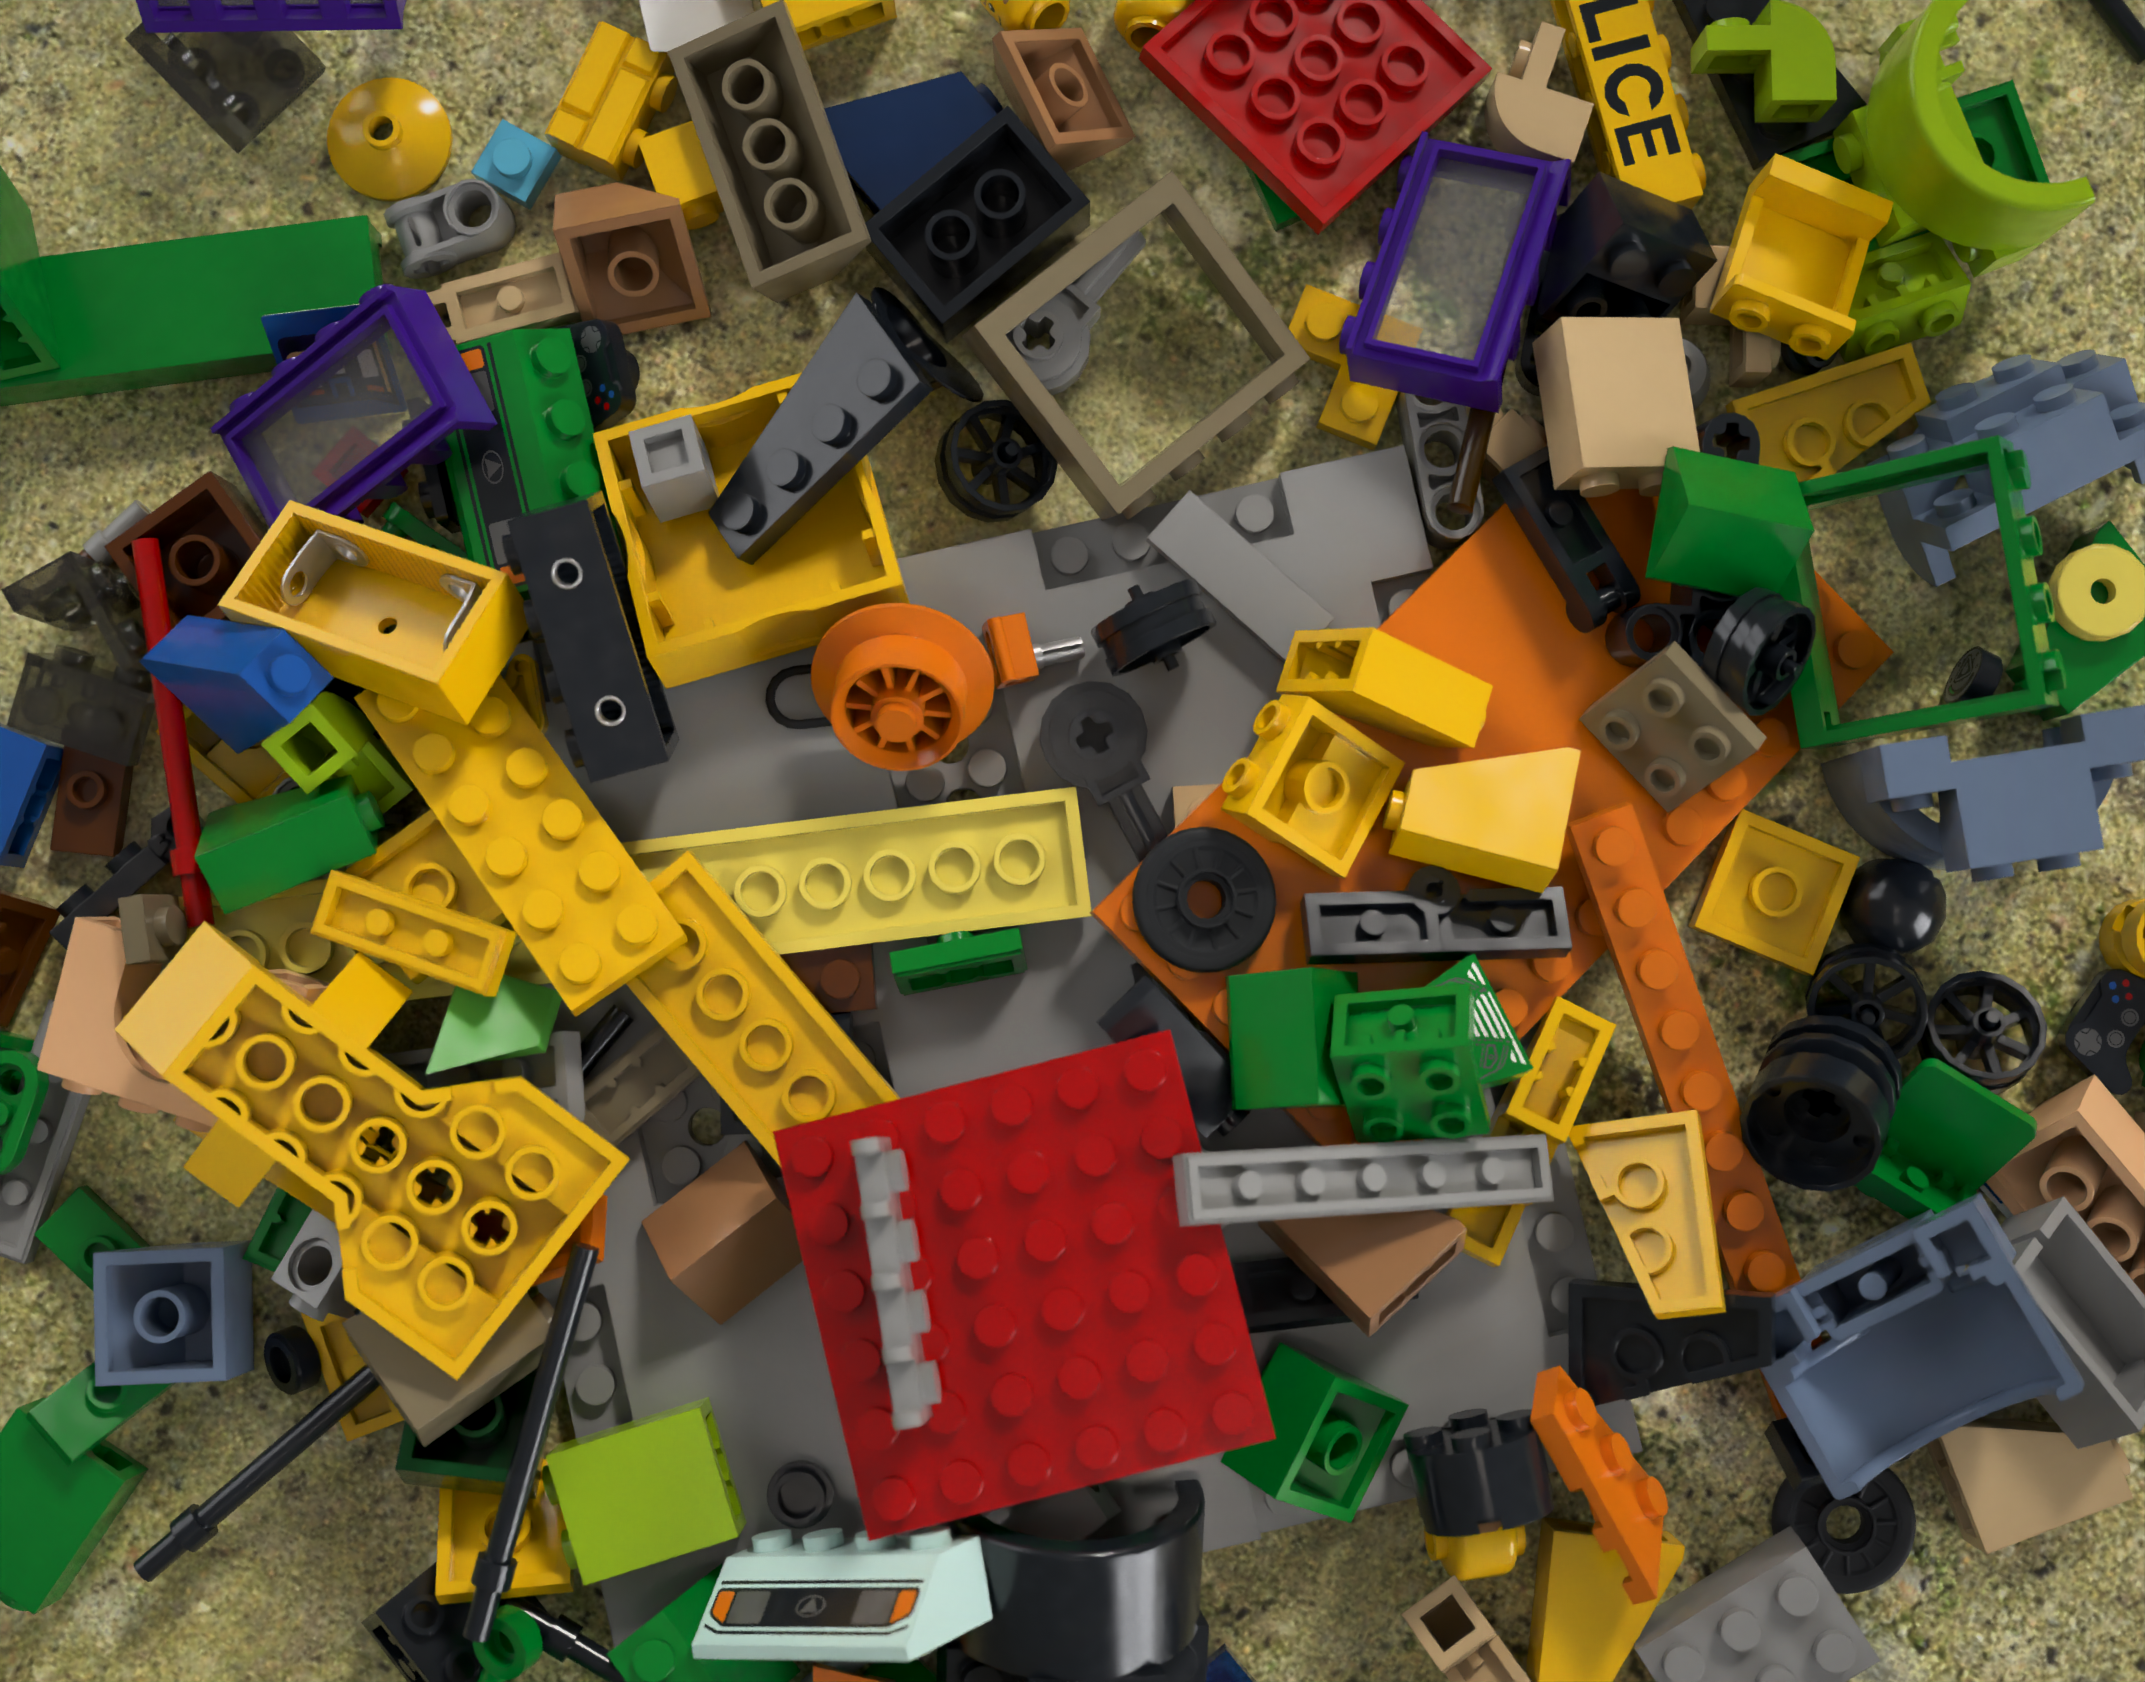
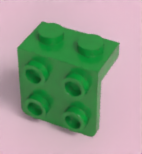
M1935 1058L1925 1059L1902 1080L1903 1089L1873 1172L1854 1186L1863 1194L1877 1199L1909 1220L1930 1209L1935 1215L1976 1195L1977 1190L2035 1138L2037 1122L2029 1114Z

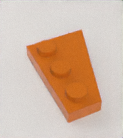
M1560 1365L1538 1372L1530 1422L1568 1490L1575 1493L1583 1490L1595 1521L1592 1532L1603 1552L1616 1549L1628 1571V1577L1624 1578L1622 1586L1632 1604L1636 1605L1657 1599L1663 1519L1668 1512L1667 1497L1662 1485L1655 1477L1648 1476L1632 1456L1625 1438L1620 1433L1612 1431L1596 1411L1589 1393L1583 1388H1578Z

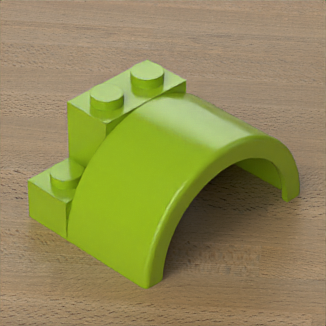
M1932 0L1916 19L1898 25L1879 47V69L1871 87L1868 105L1851 111L1834 130L1833 151L1839 168L1845 174H1850L1854 186L1894 202L1888 223L1875 236L1880 247L1924 230H1929L1946 240L1952 241L1956 255L1962 262L1968 264L1973 278L2020 261L2095 202V196L2087 176L2060 183H2036L2012 178L1984 164L1951 86L1965 71L1963 63L1960 60L1945 66L1939 51L1955 46L1960 41L1956 29L1959 27L1956 14L1969 0Z

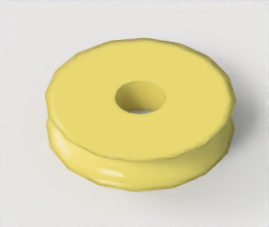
M2092 544L2069 553L2056 565L2048 583L2054 605V618L2069 634L2085 641H2107L2131 632L2144 619L2145 567L2130 551L2114 544ZM2094 582H2100L2107 588L2108 598L2104 604L2098 603L2092 598L2091 586Z

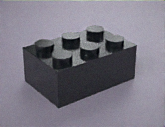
M1007 105L865 223L871 238V242L866 246V250L947 344L1090 226V200Z

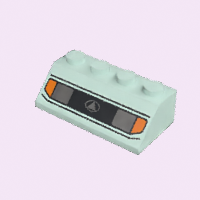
M946 1525L921 1528L909 1533V1536L897 1537L895 1534L868 1541L866 1530L857 1533L853 1538H844L842 1528H827L803 1535V1539H792L790 1529L771 1530L754 1535L752 1537V1547L726 1557L692 1642V1652L694 1659L910 1662L993 1619L980 1535L951 1536L950 1527Z

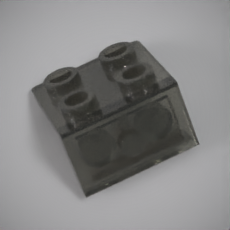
M221 0V2H253V0ZM142 22L125 38L237 154L326 70L322 61L292 31L180 32L177 36L169 33L161 40L155 33H146Z
M69 551L2 589L13 612L66 631L68 629L70 631H79L97 624L121 669L124 672L151 680L150 672L139 662L147 654L139 594L123 572L121 573L108 567L102 561L96 562Z

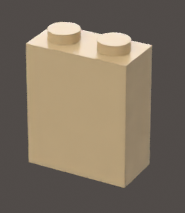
M1560 317L1533 342L1554 490H1580V495L1583 497H1601L1615 493L1619 489H1639L1641 496H1659L1667 448L1674 446L1700 452L1679 318Z

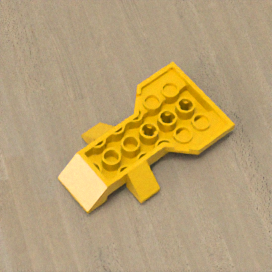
M204 921L114 1029L163 1078L219 1118L183 1168L238 1208L277 1161L333 1201L336 1229L338 1230L345 1300L455 1380H458L630 1160L629 1156L522 1076L425 1088L371 1048L370 1045L414 991L364 953L358 951L312 1004L261 966L260 961L208 922ZM381 1126H385L395 1133L391 1144L398 1150V1153L391 1159H388L382 1153L378 1161H375L364 1154L368 1141L361 1134L369 1127L378 1132ZM437 1167L443 1168L450 1173L447 1185L453 1193L446 1199H443L438 1194H436L433 1201L422 1198L420 1192L423 1182L417 1175L426 1168L432 1174ZM492 1208L502 1211L504 1213L502 1226L507 1233L499 1240L492 1233L487 1241L478 1239L475 1236L478 1223L473 1218V1215L480 1210L489 1214Z

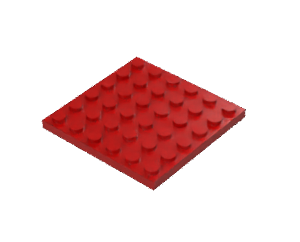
M1170 1029L773 1131L868 1541L1276 1439L1221 1224L1179 1227L1173 1156L1187 1153H1202ZM872 1137H890L892 1150L902 1149L905 1156L909 1189L908 1191L899 1192L903 1220H914L920 1253L919 1261L909 1262L914 1291L924 1289L930 1314V1332L920 1333L924 1361L935 1360L941 1386V1403L931 1404L933 1416L921 1426L894 1430L893 1404L887 1365L884 1364L882 1354L884 1345L876 1292H873L871 1277H873L865 1220H862L860 1209L862 1200L855 1156H852L850 1142Z

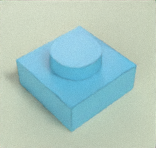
M502 119L471 173L477 180L484 181L495 191L531 210L561 159V155L556 148Z

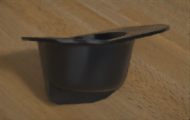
M874 287L870 293L873 306L932 388L936 390L944 386L963 399L970 402H981L984 394L971 373L926 332L911 311L895 295L884 288Z

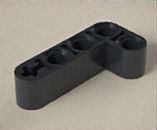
M1734 412L1723 413L1696 427L1700 452L1724 457V450L1722 448L1713 447V438L1716 437V445L1726 447L1727 455L1725 458L1759 465V433L1754 423L1746 416ZM1671 584L1670 604H1645L1614 616L1607 626L1605 634L1606 647L1611 657L1620 664L1640 668L1664 648L1676 641L1702 669L1704 653L1697 644L1699 628L1705 625L1713 633L1726 611L1739 597ZM1639 619L1645 621L1653 631L1654 640L1648 652L1643 651L1634 640L1633 630Z

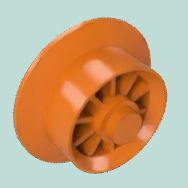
M877 604L854 611L843 617L820 640L811 666V686L815 700L824 716L832 724L835 735L840 743L856 758L872 766L887 770H917L931 766L944 759L959 742L967 738L980 726L988 714L994 695L995 680L993 666L988 653L978 638L967 627L951 616L916 604Z

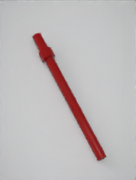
M141 538L131 542L147 653L172 630L160 545L157 538ZM151 674L176 849L169 851L173 878L181 879L188 929L199 928L204 921L213 926L215 925L210 886L194 858L202 831L183 703Z

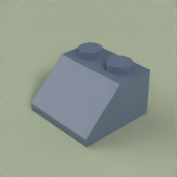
M251 1240L182 1243L93 1253L95 1386L227 1381L254 1370L252 1263L242 1259Z

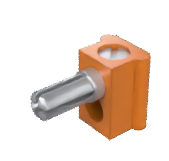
M1024 612L993 617L986 620L982 626L987 652L993 666L996 689L1032 682L1039 676L1038 669H1042L1044 666L1082 659L1085 656V647L1043 656V654L1080 647L1084 642L1081 637L1077 636L1044 644H1032Z

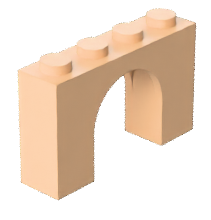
M115 916L75 917L37 1070L63 1078L61 1087L66 1090L86 1095H100L102 1092L118 1096V1106L124 1109L147 1114L158 1113L161 1110L176 1115L175 1124L179 1127L192 1131L209 1132L219 1118L163 1078L114 1030L160 975L162 964L126 965L120 918ZM286 969L268 970L312 1004L330 984Z

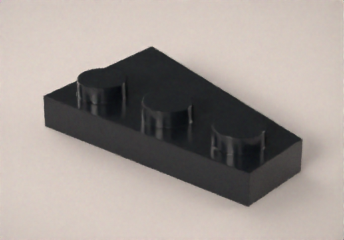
M1573 1279L1568 1283L1569 1377L1578 1388H1583L1589 1393L1594 1405L1597 1406L1622 1399L1627 1401L1648 1396L1655 1391L1688 1383L1693 1385L1772 1366L1775 1361L1776 1293L1723 1289L1725 1313L1657 1319L1639 1283Z

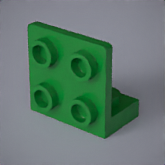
M1470 983L1335 995L1330 1058L1356 1141L1360 1143H1389L1399 1140L1441 1137L1455 1139L1470 1135H1484L1490 1132V1117L1473 1054L1475 1001Z

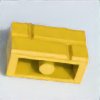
M604 21L598 22L544 133L552 147L556 148L559 154L584 166L587 165L614 180L622 181L629 166L636 169L644 161L638 139L650 136V133L646 131L656 110L662 113L666 112L676 94L678 79L673 76L675 70L668 53L653 52L647 41L638 37L634 38L628 32Z

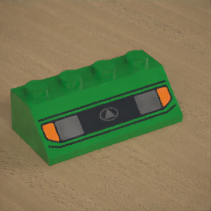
M570 328L512 329L455 345L498 423L489 431L456 429L445 438L453 452L451 457L445 460L468 560L507 573L523 600H531L524 574L514 575L504 553L502 536L510 534L507 521L526 511L601 490L624 560L615 517L611 511L592 434L594 433V428Z

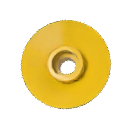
M401 78L374 79L351 90L335 108L327 131L328 153L338 175L349 187L359 194L379 201H401L415 197L430 188L440 178L448 165L453 145L451 124L440 102L421 85ZM386 123L393 124V132L390 137L385 140L374 139V133L381 125Z

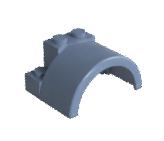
M2145 705L2081 714L2060 720V727L2042 730L2043 748L1951 762L1947 735L1875 746L1821 763L1829 793L1848 824L1873 847L1895 859L1915 862L1928 869L1946 870V873L1970 869L1972 882L2015 876L2013 863L2036 859L2038 872L2081 866L2079 852L2104 849L2098 808L2105 799L2113 779L2133 776L2131 763L2145 761ZM1934 793H1938L1939 823L1933 821L1919 810L1934 807L1932 796Z
M1981 1193L1935 1215L1930 1209L1816 1265L1801 1281L1776 1292L1775 1361L1772 1366L1763 1367L1760 1370L1832 1496L1837 1500H1842L1860 1492L1869 1481L1898 1460L1971 1421L2010 1405L2036 1397L2056 1395L2061 1402L2083 1391L2084 1381L2012 1263L2017 1253ZM1824 1330H1827L1830 1337L1811 1347L1812 1340L1816 1339Z

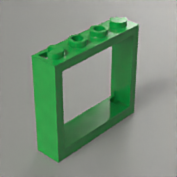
M2000 435L1799 482L1807 510L1809 511L1989 469L2028 689L1840 724L1810 542L1808 541L1778 592L1784 600L1796 601L1808 607L1815 615L1816 634L1812 652L1802 674L1791 689L1800 749L1819 750L2059 706L2057 690L2066 688V674L2060 651L2058 649L2049 650L2045 623L2054 622V605L2048 584L2046 582L2037 583L2033 557L2042 555L2043 545L2036 517L2034 515L2026 517L2021 490L2031 488V476L2023 449L2014 451L2012 442Z

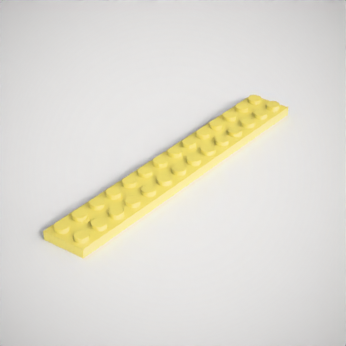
M1076 786L621 843L648 882H651L687 850L691 851L779 955L940 936L957 931L972 932L1092 917L1090 914L1092 910ZM328 879L304 882L226 915L214 893H211L215 920L213 927L260 961V965L267 970L286 969L331 983L358 952V950L310 934ZM178 897L179 908L186 919L183 897ZM508 920L499 925L516 932ZM187 927V937L184 945L198 928L188 929ZM517 934L504 975L537 985L552 984ZM364 953L414 991L407 1001L447 997L453 994L455 988L453 984L429 976L417 985L407 977L400 965Z

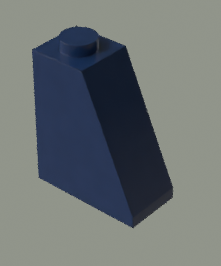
M960 71L824 108L853 191L874 216L1003 110V107L985 84L980 83L974 87Z

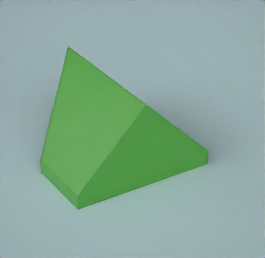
M504 974L496 997L483 996L455 986L426 1074L458 1066L545 1053L562 997L554 989Z

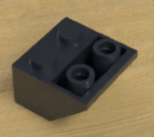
M1598 172L1558 219L1537 309L1542 318L1556 322L1560 317L1665 318L1718 260L1692 209Z

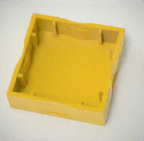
M802 373L751 387L741 394L715 404L678 408L592 433L611 511L622 529L628 553L627 577L647 659L665 689L818 645L825 633L836 622L862 608L885 603L910 604L868 455L864 456L753 565L737 559L709 516L708 512L710 509L660 523L641 487L628 432L691 414L708 450L720 496Z

